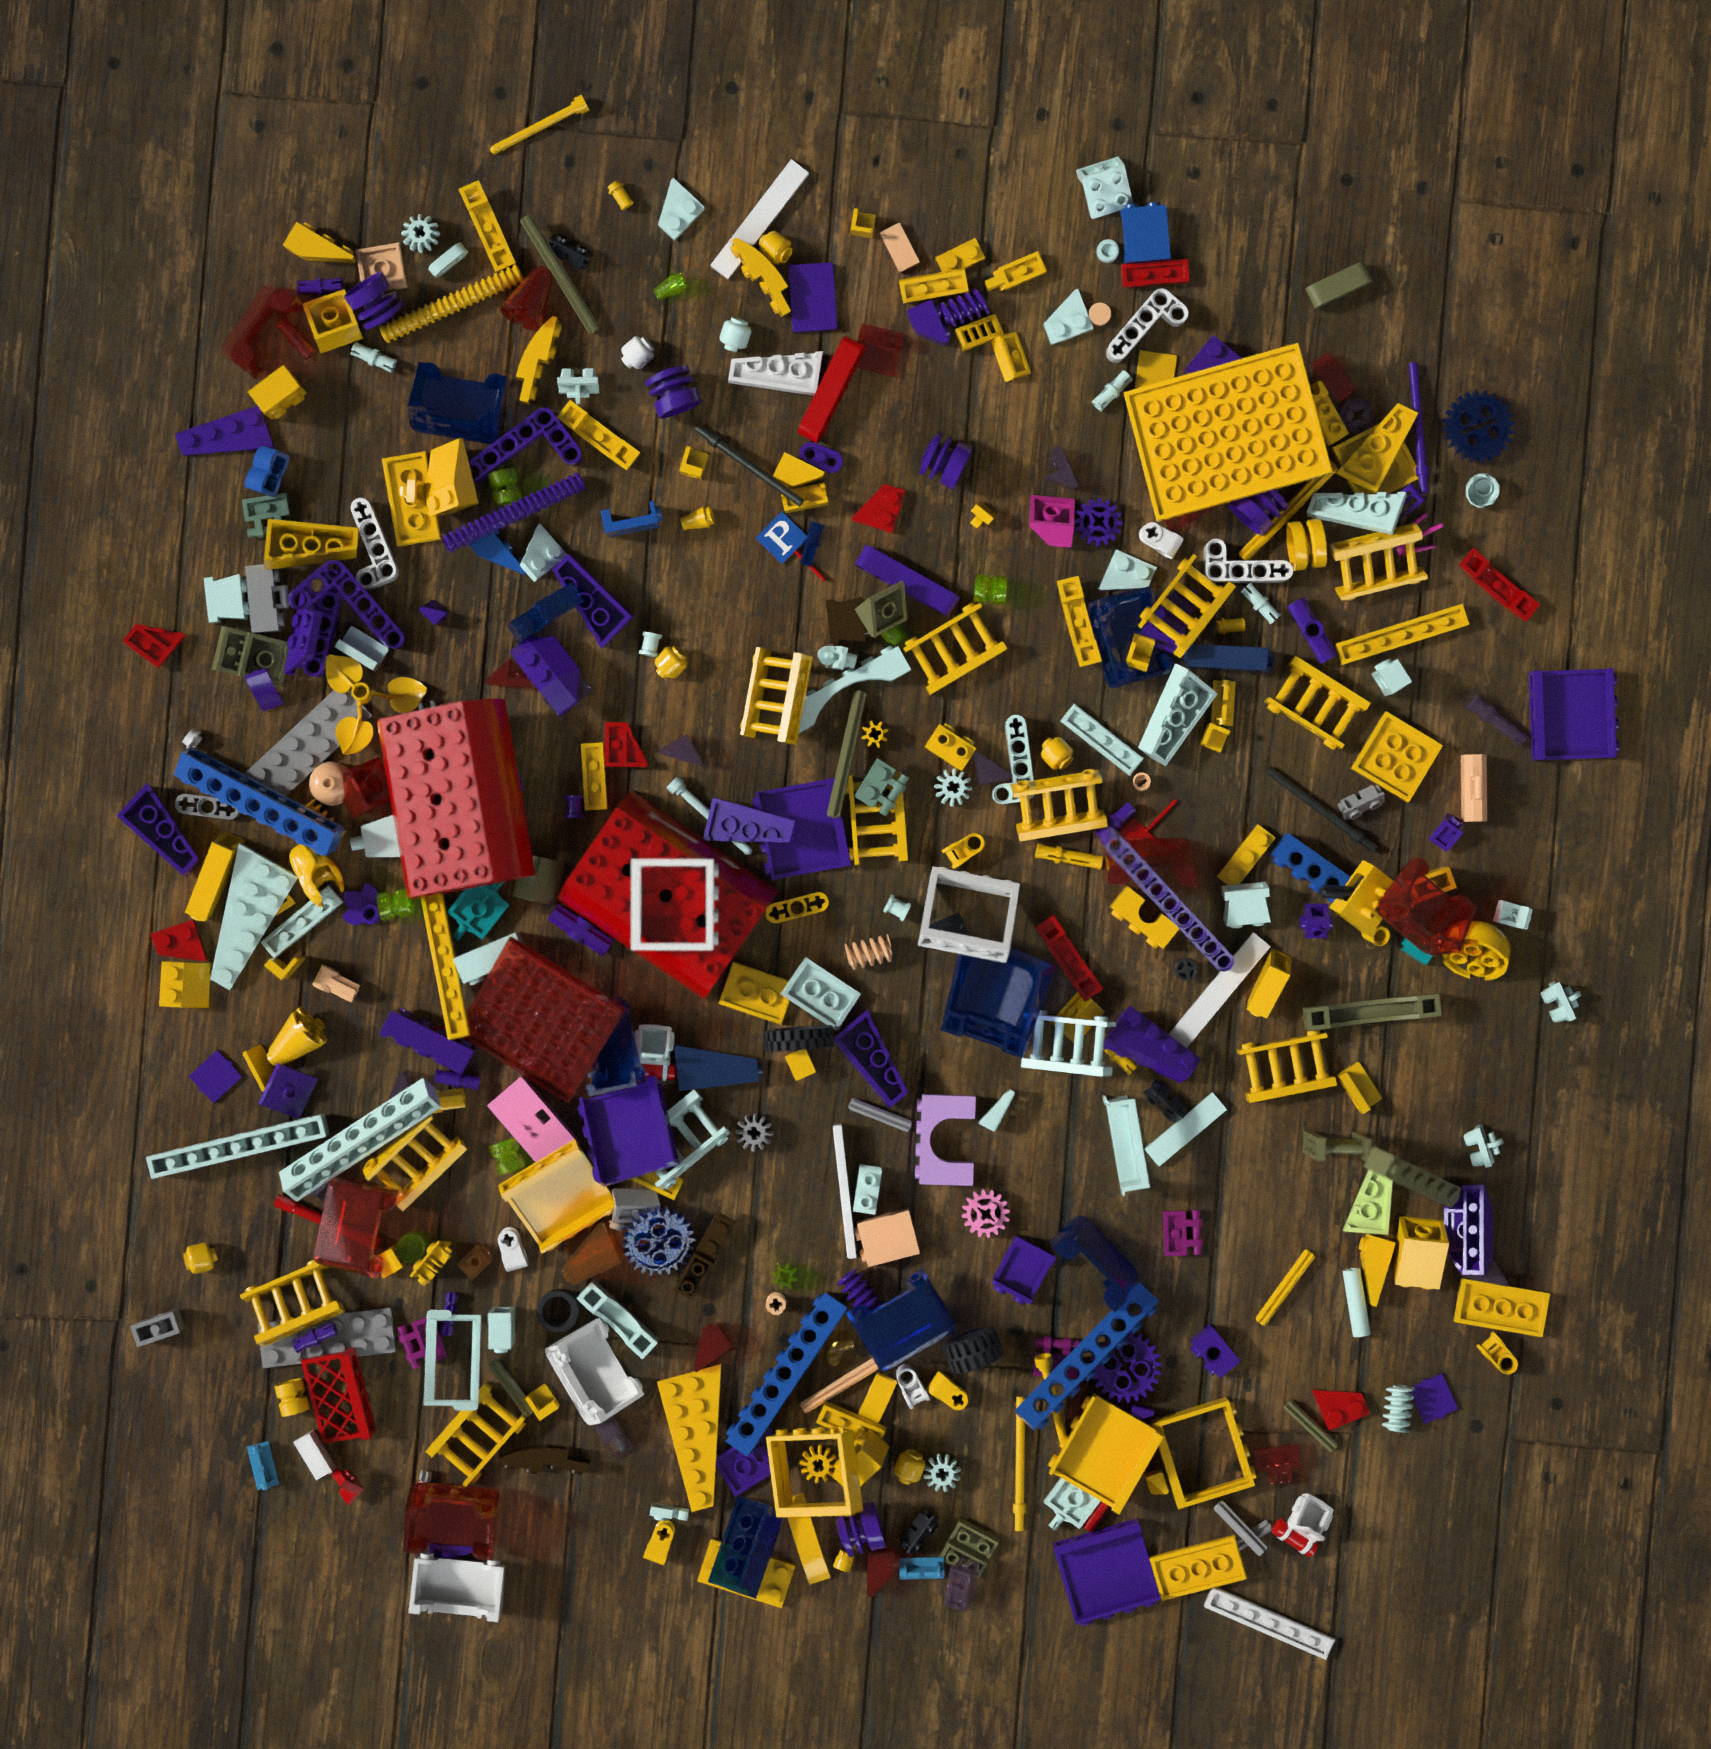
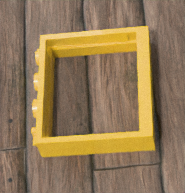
M1227 1397L1151 1420V1426L1164 1433L1163 1425L1222 1407L1244 1476L1242 1478L1183 1496L1164 1434L1158 1448L1178 1509L1255 1486L1253 1480L1256 1478L1253 1465L1249 1466L1247 1458L1250 1457L1249 1450L1246 1444L1242 1445L1240 1437L1244 1436L1240 1423L1236 1424L1233 1416L1237 1414L1234 1403H1229Z
M843 1426L832 1427L829 1431H825V1427L812 1428L811 1431L807 1432L806 1428L793 1429V1432H788L787 1429L775 1430L776 1434L766 1437L776 1517L853 1515L863 1511L853 1429L844 1430ZM838 1439L846 1502L793 1504L785 1441Z

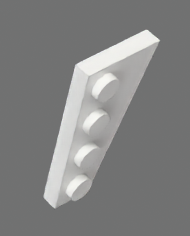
M823 351L812 354L795 353V355L788 356L772 355V357L731 359L728 383L814 396L818 388Z

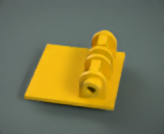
M433 1242L426 1250L428 1254L424 1259L418 1260L412 1267L414 1271L410 1277H420L418 1282L423 1286L426 1283L429 1284L436 1276L435 1273L439 1272L434 1264L442 1268V1264H445L452 1256L453 1250L449 1247L452 1242Z

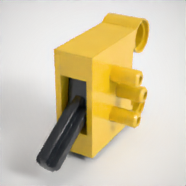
M1364 860L1345 886L1322 885L1319 888L1321 898L1335 899L1329 908L1358 929L1364 939L1377 946L1385 945L1390 939L1389 930L1379 923L1391 906L1394 904L1404 910H1408L1415 904L1410 890L1398 885L1374 865Z

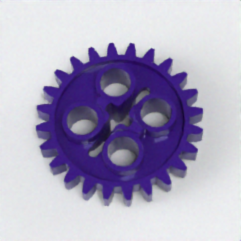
M1132 1332L1129 1333V1336L1125 1337L1128 1341L1117 1351L1126 1363L1131 1362L1129 1369L1138 1382L1134 1383L1125 1370L1120 1371L1119 1368L1122 1364L1113 1351L1110 1355L1116 1360L1114 1369L1108 1370L1099 1364L1094 1369L1097 1373L1091 1378L1099 1380L1095 1387H1104L1101 1391L1102 1394L1109 1391V1399L1117 1395L1118 1402L1121 1401L1122 1397H1125L1126 1402L1129 1403L1130 1396H1133L1138 1401V1394L1140 1393L1146 1397V1389L1153 1391L1150 1385L1151 1382L1158 1383L1154 1375H1161V1372L1157 1371L1156 1367L1161 1366L1162 1363L1155 1362V1359L1160 1354L1152 1353L1156 1346L1148 1347L1150 1339L1141 1341L1142 1334L1140 1333L1135 1338ZM1104 1337L1106 1343L1103 1344L1101 1342H1098L1099 1346L1106 1348L1110 1345V1340L1107 1337ZM1126 1344L1132 1345L1135 1349L1131 1357H1125L1122 1353V1348ZM1139 1363H1144L1147 1367V1372L1143 1376H1138L1135 1373V1366ZM1121 1375L1126 1376L1129 1380L1126 1388H1119L1116 1384L1117 1378Z

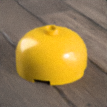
M1475 920L1455 925L1446 935L1441 950L1443 963L1451 971L1469 979L1471 974L1478 977H1485V980L1501 977L1507 970L1511 954L1509 941L1500 929L1492 924ZM1470 955L1467 970L1460 968L1457 964L1466 963Z

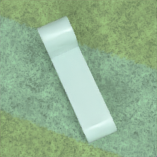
M1012 715L1005 722L1012 783L1000 784L993 789L992 798L998 804L1020 802V797H1013L1011 784H1016L1021 780L1034 781L1026 722L1020 715ZM1013 719H1016L1017 723H1021V726L1018 728V735L1023 733V737L1011 739L1010 735H1015L1014 728L1009 726V724L1013 723ZM1015 741H1020L1024 744V751L1020 754L1015 753L1012 749ZM1018 763H1023L1027 766V773L1023 776L1018 775L1015 771ZM999 788H1004L1008 791V798L1004 801L999 800L996 796Z

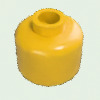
M772 231L764 234L759 240V252L775 265L785 263L792 254L791 241L780 233Z
M677 646L665 647L655 659L657 674L664 679L667 677L671 679L678 678L688 665L686 653Z
M1061 737L1048 738L1041 745L1043 748L1041 758L1054 770L1065 769L1074 759L1072 756L1073 749Z
M206 1242L188 1246L186 1252L183 1253L186 1270H191L193 1274L212 1270L214 1267L213 1262L218 1261L215 1248L210 1249L209 1244Z
M910 1449L899 1454L893 1469L899 1482L910 1485L911 1482H918L921 1479L926 1466L923 1455Z

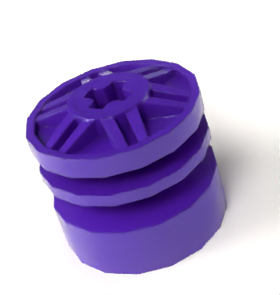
M382 271L366 278L344 295V299L352 310L363 307L357 318L359 320L367 318L362 324L366 330L388 321L404 305L400 298L392 301L398 295L396 291L385 294L384 291L388 289L391 283Z
M688 365L665 369L645 382L647 389L654 388L649 392L651 397H662L654 403L659 419L681 414L702 403L697 387L686 388L693 381L692 376H686L690 373Z
M939 431L930 441L922 457L919 474L924 476L929 467L933 469L929 476V479L932 480L940 472L942 473L940 484L953 490L973 447L960 441L952 449L950 448L952 437L949 436L945 444H942L940 442L944 433Z
M1276 489L1231 501L1228 505L1241 522L1261 536L1273 525L1268 514L1278 519L1281 516L1280 511L1284 512L1289 507Z
M874 1501L862 1504L863 1511L860 1512V1516L856 1517L855 1514L849 1515L850 1519L847 1520L845 1515L838 1516L837 1528L840 1540L849 1558L855 1556L853 1548L855 1545H857L860 1555L863 1554V1543L866 1542L871 1551L886 1548Z

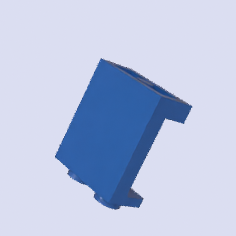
M1151 202L1145 207H1138V204L1125 205V208H1122L1120 211L1125 253L1123 257L1124 264L1170 260L1166 205H1160V202Z
M654 500L649 501L650 515L614 522L610 509L601 511L605 534L610 538L659 528V522L663 521L660 506H656Z

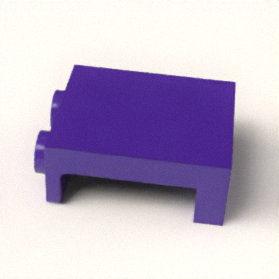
M1016 1234L991 1280V1283L995 1285L993 1289L1004 1295L1006 1292L1014 1295L1013 1299L1022 1305H1025L1026 1302L1032 1304L1033 1298L1050 1265H1053L1056 1256Z

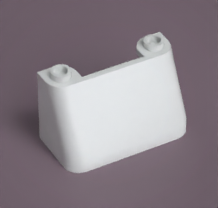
M600 1318L591 1321L545 1349L548 1360L581 1417L588 1425L604 1422L644 1395L641 1382L637 1378L627 1377L607 1343L606 1338H608L609 1327Z
M421 1553L420 1556L414 1559L408 1613L420 1614V1611L425 1612L428 1609V1613L431 1614L433 1612L477 1616V1618H482L485 1615L487 1621L498 1622L502 1615L505 1565L501 1564V1560L488 1559L487 1562L437 1558L434 1557L433 1553Z

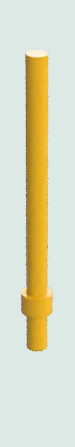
M1025 1396L1016 1397V1408L1025 1400ZM1017 1414L1015 1503H1013V1513H1015V1531H1024V1513H1026V1503H1024L1025 1422Z

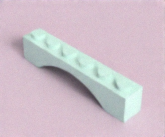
M891 645L880 651L882 655L874 659L871 656L862 661V667L856 670L850 668L841 673L843 677L835 681L832 678L822 684L823 689L817 692L815 689L807 692L799 733L815 724L823 706L843 688L866 680L892 682L911 671L899 647L893 648Z

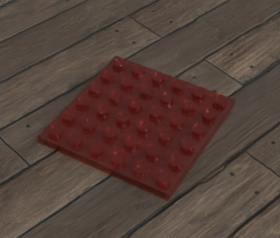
M510 936L467 1012L471 1036L463 1038L569 1104L626 1008Z

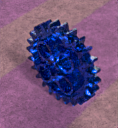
M1475 390L1471 397L1470 393L1466 392L1464 394L1465 400L1461 396L1457 397L1458 404L1452 402L1450 404L1452 410L1445 411L1449 418L1442 420L1444 424L1448 425L1442 429V432H1448L1444 440L1451 441L1448 449L1456 448L1454 455L1462 453L1461 460L1470 456V463H1473L1476 457L1479 463L1484 462V457L1491 461L1493 460L1492 453L1499 457L1501 455L1499 449L1502 451L1508 449L1504 443L1512 442L1508 435H1513L1515 431L1509 428L1515 422L1509 421V418L1514 414L1506 413L1509 405L1502 407L1503 398L1496 401L1495 393L1487 397V391L1485 390L1479 396L1478 390ZM1481 407H1485L1490 411L1489 418L1481 415ZM1460 415L1468 417V425L1461 424L1459 420ZM1492 419L1497 420L1496 423L1486 425L1481 429H1475L1463 435L1460 434V431L1469 429L1476 424L1480 425ZM1489 428H1494L1497 431L1496 439L1489 437ZM1468 436L1475 437L1477 441L1476 446L1468 444Z
M656 1206L654 1212L647 1208V1214L645 1215L639 1211L640 1218L632 1217L633 1225L626 1224L628 1232H623V1237L626 1240L622 1241V1245L625 1248L623 1251L625 1256H627L628 1262H633L634 1269L640 1267L641 1273L648 1269L650 1276L653 1275L654 1271H657L658 1275L661 1276L662 1270H666L670 1274L671 1267L678 1270V1263L685 1265L683 1257H691L688 1250L694 1249L691 1242L695 1241L692 1234L694 1231L692 1226H689V1220H684L683 1213L677 1215L675 1208L669 1213L667 1206L663 1208V1211H660L658 1206ZM662 1224L661 1228L654 1229L655 1225ZM673 1237H678V1240L675 1242H670V1239ZM642 1240H647L643 1245L638 1244ZM658 1253H663L661 1257H654Z

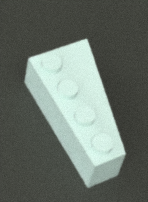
M1175 663L1138 748L1153 760L1166 766L1218 693L1190 670Z

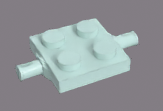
M1060 1478L1043 1501L1056 1514L1049 1526L1056 1531L1064 1520L1080 1529L1100 1500Z

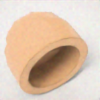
M1138 773L1133 778V785L1138 791H1146L1151 785V779L1146 773ZM1145 779L1147 780V782H1146L1145 784H1143L1142 786H1140V787L1137 786L1138 784H1140V783H1141L1142 781H1144Z

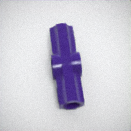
M1305 597L1287 606L1301 630L1302 637L1308 642L1319 663L1322 664L1336 656L1337 652L1327 637L1323 624L1318 621ZM1308 625H1314L1317 628L1316 636L1308 634Z
M559 904L548 918V921L567 932V935L582 945L585 944L603 957L614 942V940L597 930L592 923L581 916L574 915Z

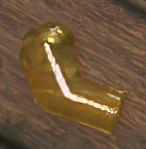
M849 1338L832 1343L827 1352V1361L830 1365H838L844 1351L855 1349L853 1339Z

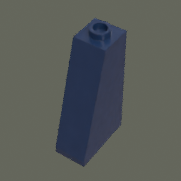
M1191 644L1184 653V662L1187 663V667L1196 669L1273 674L1275 652L1269 648Z
M684 1045L674 1046L679 1091L760 1081L759 1076H763L762 1062L758 1063L755 1057Z

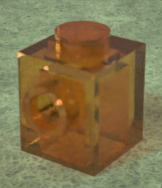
M478 1243L457 1265L473 1280L493 1261L491 1257L492 1252L485 1245L481 1246Z

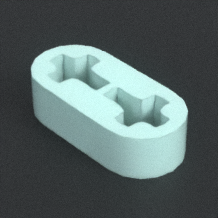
M461 242L455 244L435 260L428 270L435 278L440 277L467 255V249Z

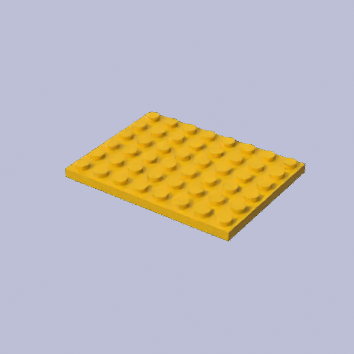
M1298 343L1123 392L1157 522L1332 474Z

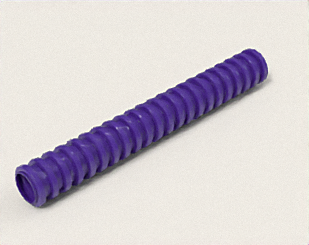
M574 473L573 477L569 475L567 479H561V482L556 481L555 485L550 484L549 488L544 487L543 491L537 490L536 494L531 493L530 497L524 496V499H518L517 503L507 504L504 509L501 507L499 511L494 510L493 514L488 513L487 517L481 516L480 520L475 519L474 523L469 522L467 526L462 525L461 529L456 528L455 532L449 531L448 535L443 534L442 540L448 551L453 553L454 549L459 550L460 546L465 547L467 543L472 544L473 540L478 541L479 537L485 538L486 534L491 535L492 531L498 532L499 528L504 529V526H510L511 522L515 524L518 519L520 521L523 520L524 516L527 518L529 514L534 515L535 511L540 512L542 508L547 509L548 505L553 506L554 502L559 503L561 499L566 500L567 496L572 497L573 493L577 495L580 490L582 492L585 491V483L580 474Z

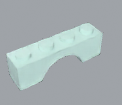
M595 1279L577 1297V1300L591 1313L609 1324L620 1335L625 1344L641 1359L658 1343L659 1338Z

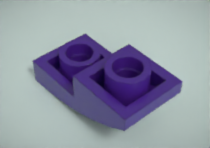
M266 668L256 670L245 676L249 688L262 711L284 704L282 696L276 689L273 678Z

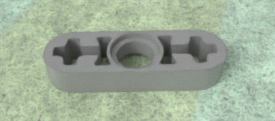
M181 794L175 800V808L182 814L234 820L240 815L236 808L235 813H231L230 816H228L226 811H219L220 815H217L219 800L214 797ZM187 797L188 802L197 803L198 812H194L196 807H187L184 810V806L180 805L181 801H185ZM207 800L211 801L214 805L211 813H205L202 810V804ZM223 803L220 804V806L222 807H229V805Z

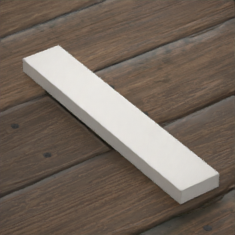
M791 159L710 266L729 280L742 263L740 258L736 259L730 249L732 239L737 237L754 247L807 178L809 172Z
M1252 932L1233 955V967L1228 971H1220L1169 1032V1035L1187 1048L1271 946Z
M839 1123L833 1125L847 1258L853 1259L856 1258L842 1124Z
M1218 1587L1210 1589L1204 1603V1607L1325 1660H1327L1335 1641L1331 1636Z

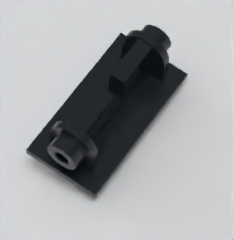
M554 234L548 239L551 241L549 244L558 259L563 261L566 254L570 256L567 264L579 270L587 269L589 265L587 261L594 254L589 252L586 246L581 244L575 245L569 241L568 237L562 234Z
M960 912L929 925L930 929L961 935L968 932Z
M1156 1079L1150 1085V1088L1143 1091V1094L1147 1096V1100L1152 1105L1157 1106L1163 1112V1116L1173 1123L1183 1119V1116L1188 1112L1186 1109L1187 1105L1176 1095L1170 1100L1167 1098L1172 1091L1162 1081L1159 1082Z
M926 1508L924 1511H920L912 1522L918 1528L917 1531L909 1527L900 1539L899 1545L905 1550L909 1548L906 1552L908 1554L919 1553L925 1545L924 1540L926 1537L933 1534L938 1527L937 1522L940 1518L930 1517L932 1513Z

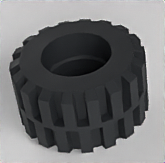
M983 1327L952 1338L943 1346L949 1367L954 1374H963L981 1369L998 1361L1004 1355L994 1327Z

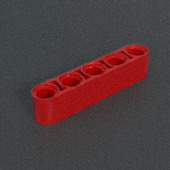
M848 336L843 337L797 431L799 435L815 443L821 441L864 355L865 344Z

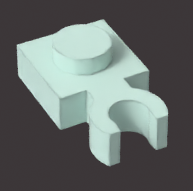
M652 1502L650 1516H654V1519L659 1521H667V1518L687 1521L689 1514L688 1508H677L673 1505Z

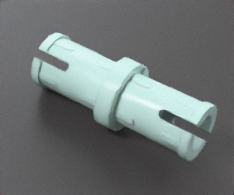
M355 342L351 349L353 350L350 353L352 356L368 362V365L372 367L375 365L390 373L396 367V359L380 353V350L376 348L373 350Z
M1123 370L1110 384L1107 383L1104 386L1105 389L1092 400V404H1095L1094 406L1102 412L1114 398L1117 399L1120 396L1119 393L1133 379Z
M1250 582L1246 587L1252 594L1246 588L1240 592L1254 605L1253 609L1255 611L1258 610L1269 624H1272L1275 620L1269 613L1276 619L1281 614L1267 601L1268 598L1266 596L1263 597Z

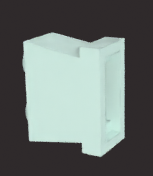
M237 574L220 580L214 577L204 578L209 623L219 624L222 623V619L248 620V615H250L249 601H246L245 594L248 592L247 581L242 575Z
M1266 882L1221 886L1222 896L1225 900L1223 920L1226 926L1241 928L1246 924L1262 926L1267 922H1271L1265 897H1270L1269 887Z
M859 1164L853 1211L875 1215L882 1167Z
M492 1307L488 1313V1349H494L495 1353H505L515 1344V1307Z

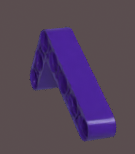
M540 408L469 461L470 469L472 467L479 468V475L473 478L474 484H478L543 435H545L563 461L569 466H576L582 461V452L554 413L548 408ZM543 414L551 416L548 424L543 425L539 422ZM526 427L533 429V434L529 438L522 437V430ZM556 432L564 433V439L561 442L553 441V435ZM507 441H514L515 447L511 451H505L504 444ZM569 450H576L578 455L576 459L568 460L566 453ZM496 454L497 461L492 465L487 464V456Z
M326 561L292 590L288 596V603L292 608L304 610L333 586L384 646L395 649L399 648L404 642V635L340 561ZM331 564H336L339 569L338 574L334 577L328 573V567ZM316 578L322 583V587L318 591H314L311 588V582ZM347 581L352 582L354 587L353 591L349 594H346L343 590V584ZM298 593L303 594L305 597V601L301 606H297L294 603V597ZM362 598L368 601V607L364 611L358 608V601ZM380 615L383 623L380 627L376 628L372 621L375 616ZM391 632H395L398 638L394 644H389L387 641V637Z

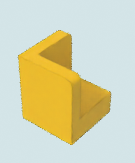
M854 208L850 235L872 238L876 215L858 212V208Z
M686 446L679 470L680 474L702 480L708 454Z
M1134 633L1125 666L1146 672L1155 639Z
M1208 723L1199 745L1220 753L1231 731Z
M807 1049L796 1050L785 1055L796 1081L816 1073Z
M547 1384L541 1385L525 1397V1400L539 1421L557 1410L560 1406Z

